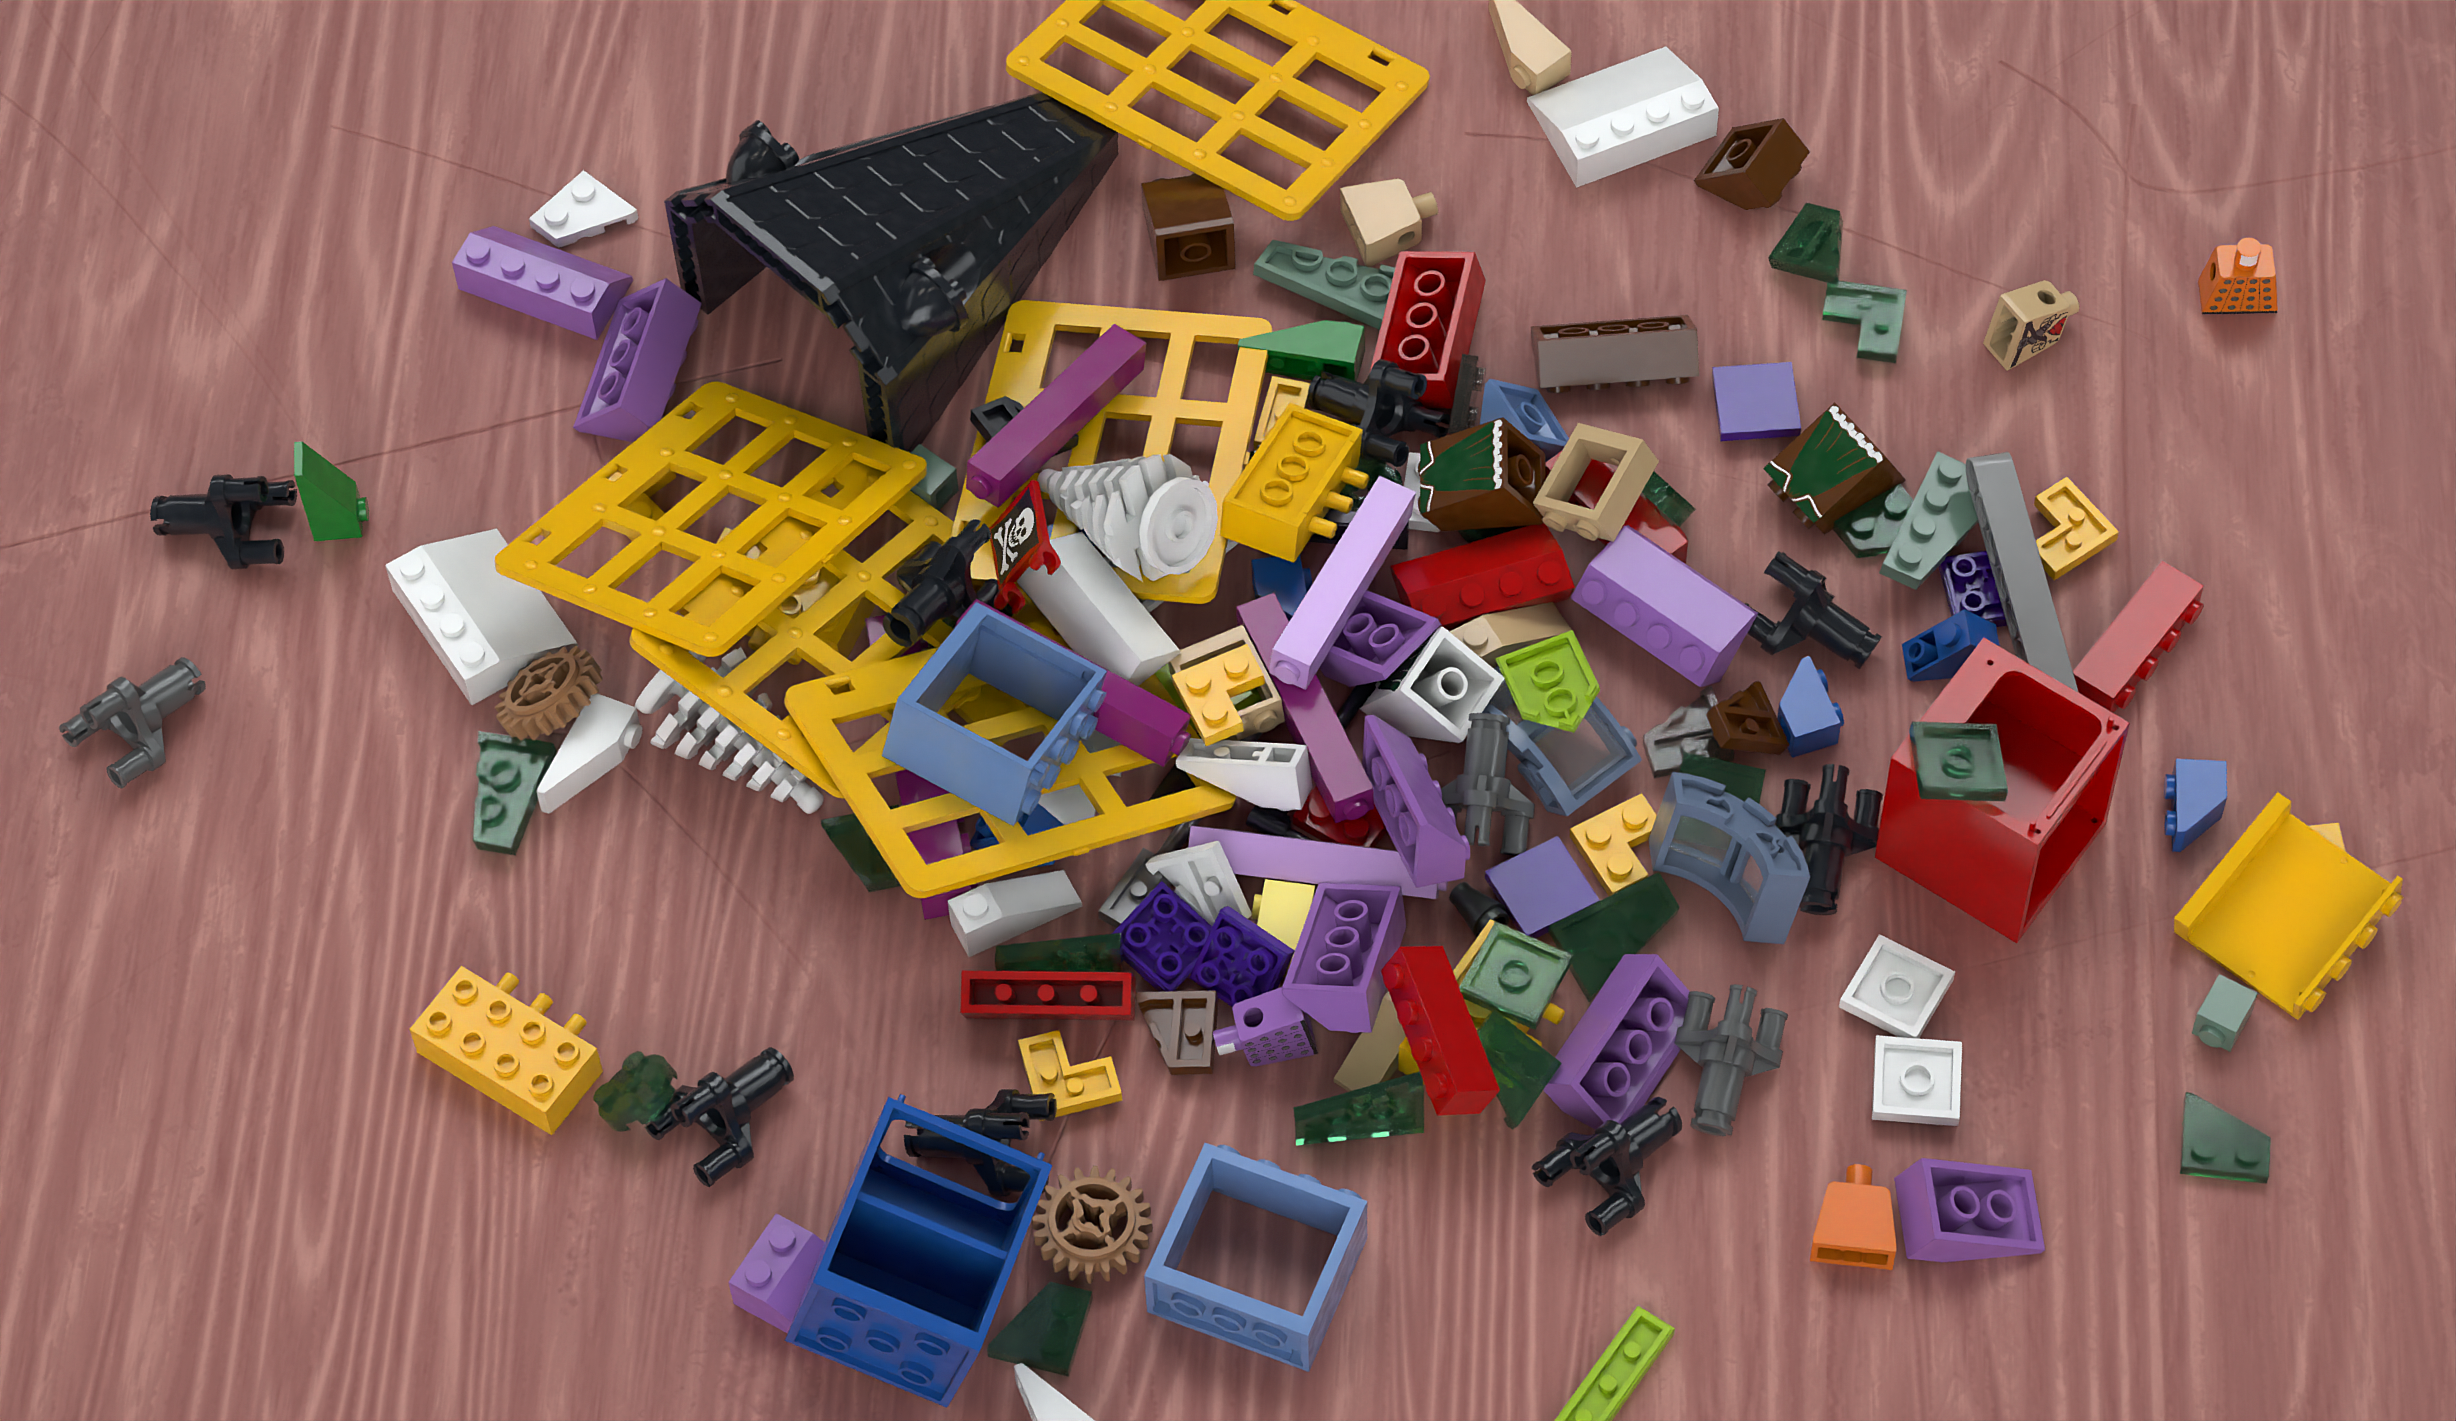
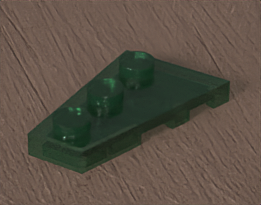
M478 731L480 760L477 762L476 776L479 781L478 797L475 798L473 842L478 850L516 856L538 801L536 790L558 751L552 742L527 738L520 741L518 737L512 738L508 735Z
M1658 872L1550 925L1548 933L1588 1002H1590L1599 993L1624 954H1638L1678 913L1680 906Z
M1121 933L998 945L995 952L996 971L1124 972Z
M1420 1071L1294 1107L1296 1146L1424 1133V1084Z

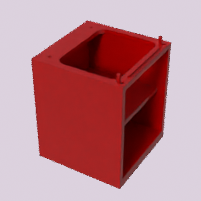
M1983 638L1891 757L1875 858L2013 942L2018 943L2106 825L2130 723L1995 643Z

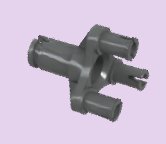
M181 657L175 661L174 665H169L140 686L135 685L124 677L117 678L107 685V691L81 706L80 713L66 723L61 724L59 730L64 733L62 737L72 747H77L83 740L100 729H109L123 738L133 750L106 768L111 781L118 788L122 789L127 783L147 770L154 771L166 762L162 720L192 700L195 695L204 692L206 684L202 680L195 684L191 681L202 674L190 660Z
M1470 713L1469 721L1472 722L1471 728H1468L1464 773L1457 775V779L1441 788L1442 801L1446 808L1450 807L1453 810L1456 820L1457 813H1460L1462 809H1467L1464 835L1469 845L1473 846L1476 828H1479L1478 846H1490L1489 837L1492 812H1501V816L1505 818L1500 853L1517 856L1527 850L1529 819H1534L1535 804L1510 783L1511 780L1505 779L1509 732H1506V726L1510 725V717L1489 713Z
M1737 984L1730 985L1724 1020L1719 1021L1718 1026L1712 1030H1708L1716 998L1708 993L1690 991L1683 1025L1677 1028L1674 1041L1679 1048L1703 1067L1694 1106L1696 1116L1691 1119L1690 1126L1700 1132L1716 1136L1732 1135L1733 1127L1731 1122L1735 1121L1744 1078L1780 1068L1783 1055L1780 1045L1788 1014L1777 1009L1762 1008L1756 1040H1754L1749 1023L1757 990L1747 986L1743 1003H1740L1743 985Z

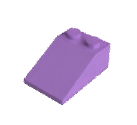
M1366 590L1319 668L1325 677L1349 687L1386 680L1441 623L1438 618Z
M1921 1158L1894 1178L1907 1259L1954 1262L2040 1254L2045 1251L2031 1170Z
M776 1213L728 1282L733 1304L788 1333L825 1242L812 1232Z

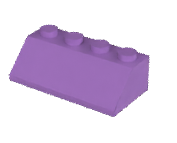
M495 226L471 232L452 261L459 290L598 340L616 310L618 301L623 298L633 281L632 276Z
M667 278L620 299L573 428L583 433L634 442L664 417L663 412L668 399L675 391L676 384L674 381L679 367L686 359L687 352L685 350L690 336L697 328L698 320L696 318L702 303Z
M1629 525L1624 526L1614 542L1610 541L1589 563L1571 596L1573 601L1699 687L1721 681L1758 615L1756 611Z
M1374 715L1365 716L1362 766L1373 786L1374 805L1415 887L1419 888L1463 879L1465 860L1470 859L1469 842L1465 835L1460 836L1456 828L1453 810L1450 807H1445L1442 801L1440 785L1437 780L1432 781L1428 773V764L1424 754H1418L1411 738Z
M1318 884L1282 986V993L1284 997L1329 1031L1372 1033L1386 990L1381 969L1400 947L1406 929L1401 886Z
M1624 954L1537 1084L1564 1113L1595 1130L1607 1120H1613L1620 1124L1646 1103L1681 1050L1674 1041L1677 1028L1683 1025L1690 991L1657 954Z

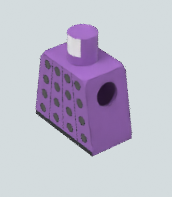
M1282 987L1234 1004L1232 1011L1236 1025L1213 1031L1219 1055L1243 1049L1250 1066L1266 1065L1318 1054L1309 1015L1283 996Z

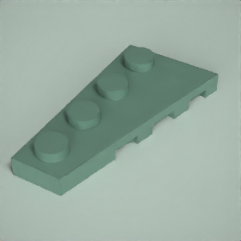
M1272 240L1254 263L1253 275L1380 330L1395 267L1381 264L1380 269L1358 265V259L1342 256V258L1332 259L1323 257L1321 250Z
M1937 451L1882 564L1879 574L1917 590L1945 560L1947 554L1955 546H1958L1966 538L1968 532L1979 523L1967 482L1965 463Z

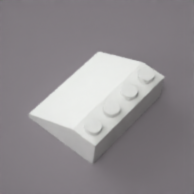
M1667 47L1527 97L1529 107L1576 188L1714 137L1717 133L1719 107L1702 79Z
M497 529L421 545L385 565L393 592L471 705L508 686L507 683L514 680L518 675V671L525 669L534 659L538 660L546 656L547 652L552 654L558 653L562 647H565L568 652L575 646L578 647L576 640L540 590L503 576L496 571L495 556L508 545Z

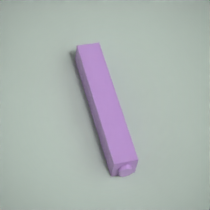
M1378 477L1273 647L1269 667L1270 674L1276 676L1284 683L1294 684L1305 690L1307 689L1411 518L1416 495L1415 491L1384 477Z
M1191 826L1188 848L1219 841L1234 874L1311 884L1337 883L1401 886L1402 895L1431 899L1438 898L1439 890L1447 891L1448 882L1416 888L1396 850L1203 826Z

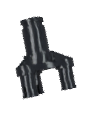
M1380 359L1373 365L1364 383L1322 371L1321 376L1316 375L1309 386L1308 402L1312 409L1353 422V426L1363 429L1359 458L1367 461L1377 459L1393 464L1395 467H1401L1408 458L1409 446L1404 441H1397L1389 437L1402 431L1414 432L1419 430L1441 438L1447 435L1449 428L1439 426L1436 423L1442 422L1451 425L1449 414L1425 408L1421 402L1416 401L1425 393L1427 387L1426 376L1400 369L1397 363L1385 359Z
M230 474L214 475L207 494L156 496L151 504L150 519L151 521L164 519L163 524H156L153 527L154 532L159 536H166L167 534H209L214 539L231 569H246L249 565L281 564L284 558L282 541L280 539L249 540L250 529L257 510H261L263 506H294L297 500V489L289 490V488L296 486L293 480L268 482L264 476L233 478Z
M973 519L956 537L949 538L943 545L935 541L929 542L914 559H908L897 570V580L908 593L892 608L891 614L888 612L883 619L884 630L895 643L900 646L910 647L913 642L915 644L920 639V636H923L940 618L948 617L957 622L976 599L995 608L994 598L999 592L997 580L992 578L988 579V581L986 580L976 593L971 581V562L974 559V553L991 538L990 529L985 523L974 532L981 521Z
M1778 551L1775 558L1767 566L1764 574L1771 576L1793 591V597L1796 600L1782 622L1778 620L1777 623H1774L1756 611L1758 615L1747 634L1762 643L1760 648L1770 655L1800 643L1810 636L1846 661L1852 660L1856 663L1855 667L1861 669L1882 636L1878 633L1874 635L1869 632L1870 628L1832 602L1835 596L1827 591L1825 585L1827 578L1816 570H1807L1784 552Z
M1826 764L1822 767L1823 775L1819 799L1815 800L1813 808L1806 812L1811 784L1800 779L1785 780L1781 814L1776 815L1775 825L1786 837L1792 836L1803 851L1810 880L1799 908H1801L1800 911L1809 914H1835L1838 908L1835 900L1839 899L1845 857L1876 848L1879 834L1878 821L1883 794L1870 789L1857 790L1854 818L1852 819L1847 811L1848 806L1844 803L1850 770L1842 765L1838 767L1836 781H1833L1835 764Z
M769 1047L727 1078H723L715 1072H710L698 1081V1087L682 1085L669 1095V1101L650 1115L645 1116L643 1124H646V1131L656 1140L662 1139L665 1134L680 1123L683 1127L687 1128L695 1122L704 1128L720 1144V1147L700 1162L694 1164L693 1170L699 1181L703 1185L710 1187L733 1168H742L754 1158L749 1125L751 1112L773 1097L783 1086L794 1080L792 1068L778 1050Z
M1001 1089L995 1100L985 1109L973 1108L966 1115L935 1116L1010 1147L1011 1139L1025 1141L1028 1138L1029 1131H1022L1021 1127L1030 1128L1029 1120H1054L1057 1102L1054 1099L1055 1095L1053 1093L1020 1094L1016 1089ZM906 1121L905 1123L906 1128L917 1129L918 1135H904V1146L909 1157H920L922 1155L923 1157L965 1158L968 1164H972L992 1196H1009L1011 1192H1023L1031 1178L1026 1171L1019 1167L1012 1166L1007 1162ZM1049 1176L1047 1178L1045 1186L1049 1183Z
M1654 1097L1647 1105H1643L1620 1124L1613 1120H1607L1592 1135L1568 1133L1557 1141L1556 1148L1532 1165V1170L1535 1171L1533 1175L1545 1187L1552 1186L1556 1180L1571 1169H1580L1579 1173L1590 1175L1607 1191L1609 1198L1592 1211L1586 1213L1585 1220L1592 1232L1598 1236L1608 1233V1230L1625 1217L1632 1218L1644 1209L1645 1200L1641 1192L1639 1173L1643 1168V1160L1682 1130L1681 1117L1674 1106L1666 1114L1659 1116L1658 1111L1666 1106L1667 1100L1661 1097Z

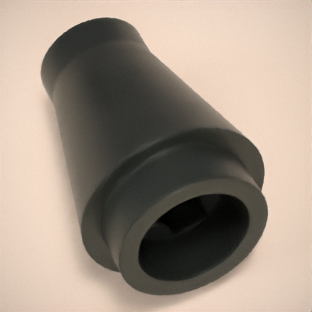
M1467 882L1458 884L1451 891L1449 896L1450 902L1456 906L1476 937H1478L1490 919L1505 928L1508 926L1509 915L1506 913V908L1503 904L1472 888Z

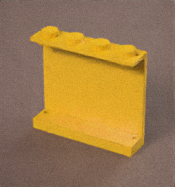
M2277 792L2175 916L2174 932L2292 1017L2299 1020L2306 1010L2314 1012L2321 1004L2326 995L2323 989L2333 978L2338 981L2347 972L2352 963L2349 957L2359 946L2365 949L2378 931L2375 925L2382 916L2391 917L2398 909L2404 898L2400 895L2403 879L2397 875L2393 882L2390 883L2292 815L2291 801Z

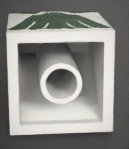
M1442 626L1436 629L1386 680L1377 681L1360 706V709L1367 715L1378 717L1406 736L1460 743L1467 736L1468 728H1471L1472 721H1469V714L1482 713L1505 678Z

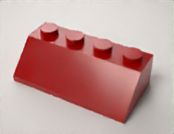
M1399 252L1370 372L1378 360L1385 359L1397 363L1400 369L1425 375L1427 379L1425 393L1416 400L1421 402L1425 408H1456L1486 282L1475 252Z
M1545 523L1527 526L1390 566L1401 604L1438 618L1441 623L1438 628L1443 626L1449 632L1482 615L1567 600L1575 588L1563 550Z

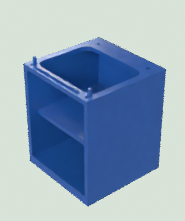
M900 1094L898 1100L888 1097L858 1159L784 1341L947 1408L980 1353L1052 1165L1043 1161L1045 1154L1042 1152L1038 1153L1037 1158L1022 1153L1012 1147L904 1103L906 1096ZM893 1120H905L1026 1171L1031 1178L1017 1202L1005 1203L897 1159L884 1152L880 1145Z

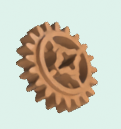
M577 646L569 652L565 647H562L558 653L552 654L547 652L546 656L538 660L534 659L525 669L519 670L514 680L507 683L509 686L507 691L499 695L502 702L495 706V709L498 711L496 718L510 737L517 736L520 741L524 740L528 735L532 740H535L543 733H546L548 736L553 730L559 727L564 728L566 723L574 717L580 716V711L585 706L591 704L589 700L591 695L599 692L596 684L603 681L599 674L602 669L586 649L580 651Z
M1094 1165L1089 1177H1084L1079 1167L1074 1170L1075 1180L1069 1181L1062 1174L1058 1175L1060 1189L1046 1185L1045 1197L1047 1200L1038 1201L1036 1212L1039 1214L1032 1217L1033 1229L1038 1230L1033 1233L1035 1245L1042 1246L1040 1250L1043 1261L1054 1257L1053 1270L1056 1273L1065 1266H1068L1069 1279L1072 1281L1078 1276L1080 1271L1085 1272L1087 1283H1092L1095 1272H1101L1106 1282L1110 1281V1269L1113 1267L1120 1273L1126 1274L1125 1259L1139 1263L1140 1252L1138 1248H1149V1237L1146 1234L1153 1232L1152 1220L1148 1218L1151 1215L1150 1203H1142L1144 1200L1142 1188L1131 1191L1132 1184L1131 1177L1129 1176L1117 1183L1115 1169L1113 1168L1102 1178L1099 1176L1098 1167ZM1070 1208L1073 1212L1072 1219L1067 1223V1229L1059 1232L1057 1228L1060 1218ZM1125 1216L1127 1219L1126 1228L1115 1241L1112 1237L1113 1229L1117 1226V1220Z

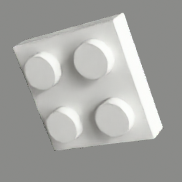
M1879 934L1842 995L1839 1008L1897 1037L1919 1039L1953 982L1955 971Z
M1876 1035L1872 1120L1958 1126L1960 1119L1962 1042Z

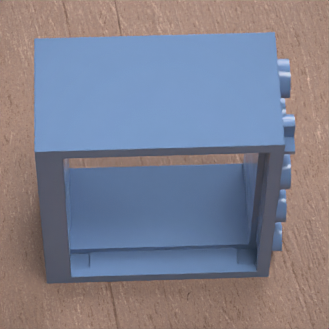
M975 602L898 697L882 756L1014 826L1024 813L1030 815L1034 811L1041 797L1040 791L1043 788L1049 790L1053 786L1060 773V765L1062 763L1070 764L1079 748L1080 739L1088 740L1092 735L1098 722V718L1093 716L1094 712H1097L1107 694L1102 690L1107 671ZM968 673L1058 720L1028 761L937 713Z
M1204 1143L1144 1275L1147 1312L1309 1372L1366 1243L1367 1201L1363 1200L1354 1191L1348 1189L1335 1190L1324 1186L1319 1180L1310 1175L1299 1174L1297 1176L1283 1171L1271 1161L1265 1159L1255 1161L1241 1156L1237 1150L1230 1146L1218 1145L1216 1147ZM1212 1191L1338 1236L1303 1316L1176 1270Z

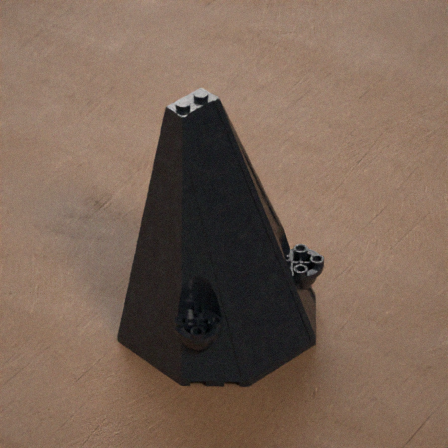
M1043 92L813 153L799 159L797 152L791 145L785 142L780 144L771 135L767 126L761 121L756 120L739 135L740 142L728 162L726 178L676 191L664 201L680 288L701 302L700 309L709 315L768 267L826 315L834 328L838 329L842 326L854 343V346L849 351L858 364L868 437L886 443L893 448L896 447L911 453L919 444L923 443L988 345L1006 321L1011 305L1020 301L1043 264L1046 263L1065 232L1070 228L1095 188L1119 154L1118 132Z

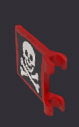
M1035 480L1029 482L989 528L999 592L994 598V606L998 610H1002L1008 603L1012 608V614L1015 615L1025 605V598L1015 584L1029 567L1037 571L1044 564L1047 568V574L1052 575L1061 565L1058 554L1050 544L1040 485Z

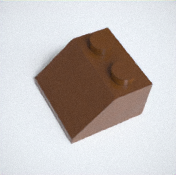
M1784 118L1732 127L1697 175L1694 182L1698 187L1744 210L1761 207L1769 208L1781 199L1782 190L1801 171V164L1810 151Z

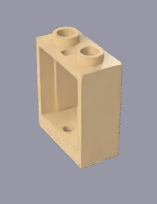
M1578 423L1533 504L1543 516L1542 521L1556 531L1563 532L1565 529H1568L1592 541L1601 538L1614 542L1659 461L1643 439ZM1591 459L1618 466L1594 510L1567 503Z
M1243 625L1181 649V653L1168 662L1172 679V675L1248 644L1264 674L1265 684L1256 687L1262 702L1237 711L1243 722L1244 731L1223 740L1239 741L1258 732H1268L1278 724L1285 722L1282 699Z

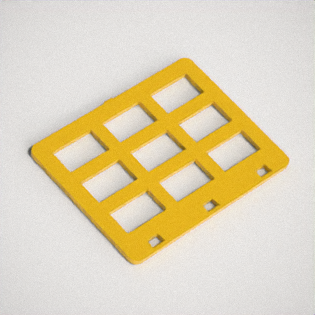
M1066 0L1006 58V71L1012 77L1128 137L1144 148L1162 155L1287 221L1300 219L1428 87L1430 78L1429 72L1424 67L1294 0H1203L1205 2L1185 21L1145 0ZM1275 3L1290 12L1285 15L1273 9L1272 5ZM1104 5L1167 39L1145 58L1083 24ZM1227 14H1230L1292 46V48L1272 67L1212 36L1209 32ZM1066 42L1129 76L1107 96L1044 63V61ZM1191 50L1255 85L1236 104H1233L1170 70ZM1375 55L1389 62V64L1384 66L1372 60L1371 56ZM1317 59L1381 93L1361 113L1296 78ZM1153 88L1217 123L1198 142H1194L1135 111L1132 107ZM1279 96L1344 131L1323 151L1258 116ZM1241 134L1306 168V170L1285 190L1220 154Z
M1032 300L1015 302L1008 310L985 404L1006 396L1022 404L1025 408L1045 389L1042 388L1056 331L1094 333L1102 336L1113 324H1116L1136 337L1170 339L1157 396L1147 397L1118 394L1077 433L1079 436L1078 445L1072 448L1068 467L1095 464L1106 418L1150 422L1143 456L1147 458L1152 455L1161 454L1162 461H1164L1163 455L1170 454L1176 424L1222 427L1208 486L1217 503L1218 521L1214 539L1206 555L1194 568L1190 569L1189 573H1182L1180 575L1168 574L1154 581L1143 575L1141 565L1139 569L1142 581L1118 566L1111 567L1137 599L1193 604L1210 602L1217 594L1228 544L1227 538L1219 536L1223 499L1244 470V467L1249 463L1250 452H1248L1269 356L1268 350L1239 347L1227 403L1182 399L1195 341L1238 345L1239 339L1272 332L1271 324L1263 318ZM1012 339L1024 341L1022 352H1009ZM977 431L971 457L986 444V440L979 431ZM1040 473L1033 474L999 508L984 499L977 498L971 491L967 490L965 478L950 538L956 537L973 519L981 521L976 531L984 523L990 528L1014 501V497H1017L1031 480L1037 481ZM1041 491L1042 499H1050L1048 493ZM1057 508L1050 540L1079 532V528L1068 520L1064 512ZM990 539L974 553V559L971 562L972 585L983 586V583L986 580L988 581V579L997 580ZM1016 581L1015 584L1018 587V589H1022Z
M709 382L691 394L495 556V568L499 574L630 627H635L640 631L702 656L715 657L731 648L927 475V462L918 455L896 447L893 448L886 443L726 383ZM691 410L696 412L692 418H684ZM735 416L767 427L724 465L692 453ZM793 438L826 450L784 487H779L750 476ZM852 460L886 472L843 510L810 499L816 491ZM670 470L702 482L657 521L624 509ZM616 472L622 474L615 481L608 479ZM728 493L761 505L717 544L683 532ZM787 516L821 528L776 568L743 555ZM601 527H606L634 538L630 544L588 579L556 566ZM539 535L545 538L538 545L531 543ZM661 550L695 562L648 603L615 590ZM721 573L755 586L709 627L675 614Z
M852 460L816 491L810 499L843 510L885 472ZM833 484L839 492L832 498H829L822 491ZM910 490L888 509L909 525L863 563L842 549L835 555L832 561L823 566L840 578L841 581L794 620L778 608L770 612L757 625L773 637L724 678L688 653L690 650L640 631L635 627L630 635L629 642L631 647L834 797L843 799L844 796L807 739L804 738L805 736L792 716L789 714L781 721L746 694L795 653L826 676L898 658L910 648L900 646L885 633L851 662L816 637L864 596L891 614L892 608L905 594L884 579L930 541L943 545L950 538L954 521ZM787 516L754 545L763 552L755 560L776 568L821 528ZM721 573L678 611L685 618L709 627L755 586ZM973 585L975 592L982 587L981 585ZM1019 589L1025 598V605L1011 618L1022 624L1045 619L1046 617L1024 590ZM940 618L923 636H920V639L923 638L935 648L940 647L954 629L942 621L944 618ZM847 684L830 688L833 695L850 691ZM979 686L952 693L942 706L944 712L948 714L953 708L957 710L966 702V697ZM894 709L878 713L889 722L853 752L854 755L884 747Z
M1047 618L1024 624L1072 650L1060 635L1056 636L1052 629L1055 628ZM939 647L793 685L788 688L784 699L786 709L905 892L915 898L931 897L1068 856H1078L1088 853L1092 849L1223 812L1232 808L1236 799V795L1186 772L1195 784V788L1126 807L1106 776L1155 762L1124 745L1089 753L1080 740L1079 748L1070 764L1062 763L1060 765V773L1053 786L1049 790L1043 788L1040 792L1043 795L1079 785L1099 815L1027 836L1019 822L1012 826L952 793L890 810L871 781V778L904 770L905 768L883 757L884 747L854 755L835 725L895 709L898 697ZM968 673L953 693L988 683ZM1155 673L1138 685L1140 688L1178 708ZM845 684L849 686L850 691L833 695L830 688ZM1023 702L1026 707L1025 709L963 725L962 727L997 744L1041 731L1047 736L1058 720ZM941 707L937 713L949 719ZM1189 723L1186 732L1191 734L1190 738L1200 739ZM1173 754V756H1172L1171 758H1173V757H1176V758H1177L1178 755ZM980 813L1000 844L926 865L906 833Z

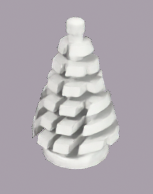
M1161 454L1152 455L1147 458L1142 456L1133 459L1107 461L1094 465L1062 467L1063 471L1045 469L1038 476L1037 481L1039 482L1040 490L1049 494L1051 501L1064 512L1067 519L1073 522L1080 530L1084 528L1088 538L1114 564L1142 581L1140 565L1143 575L1152 581L1168 574L1180 575L1194 568L1206 555L1214 539L1218 516L1217 503L1211 489L1200 481L1198 475H1192L1189 465L1171 454L1163 455L1164 461H1162Z
M740 646L738 650L735 649L721 658L722 666L718 670L714 667L711 669L724 678L746 660L747 657ZM692 651L688 652L702 663L707 658ZM662 670L653 677L636 700L635 707L645 714H652L665 705L675 694L681 698L678 702V712L674 716L670 713L656 731V735L651 739L650 743L652 745L666 749L680 739V732L684 728L689 731L697 723V728L691 734L689 732L686 733L674 754L685 759H691L698 754V749L703 744L707 746L718 736L715 739V745L709 751H705L698 765L714 770L722 760L728 759L738 749L739 752L733 758L734 761L723 772L722 776L736 781L741 775L744 776L756 765L759 769L752 776L746 787L760 792L773 781L777 787L771 794V798L784 802L791 796L807 814L814 813L822 805L824 796L815 787H810L805 782L807 779L805 775L795 768L792 769L786 761ZM759 684L746 695L751 698ZM762 693L758 696L756 702L770 711L773 704L767 693Z

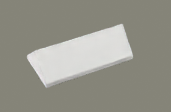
M1083 532L1050 540V544L1061 560V565L1052 575L1047 574V568L1043 564L1037 571L1029 567L1017 580L1020 587L1074 652L1137 686L1181 653L1179 648Z

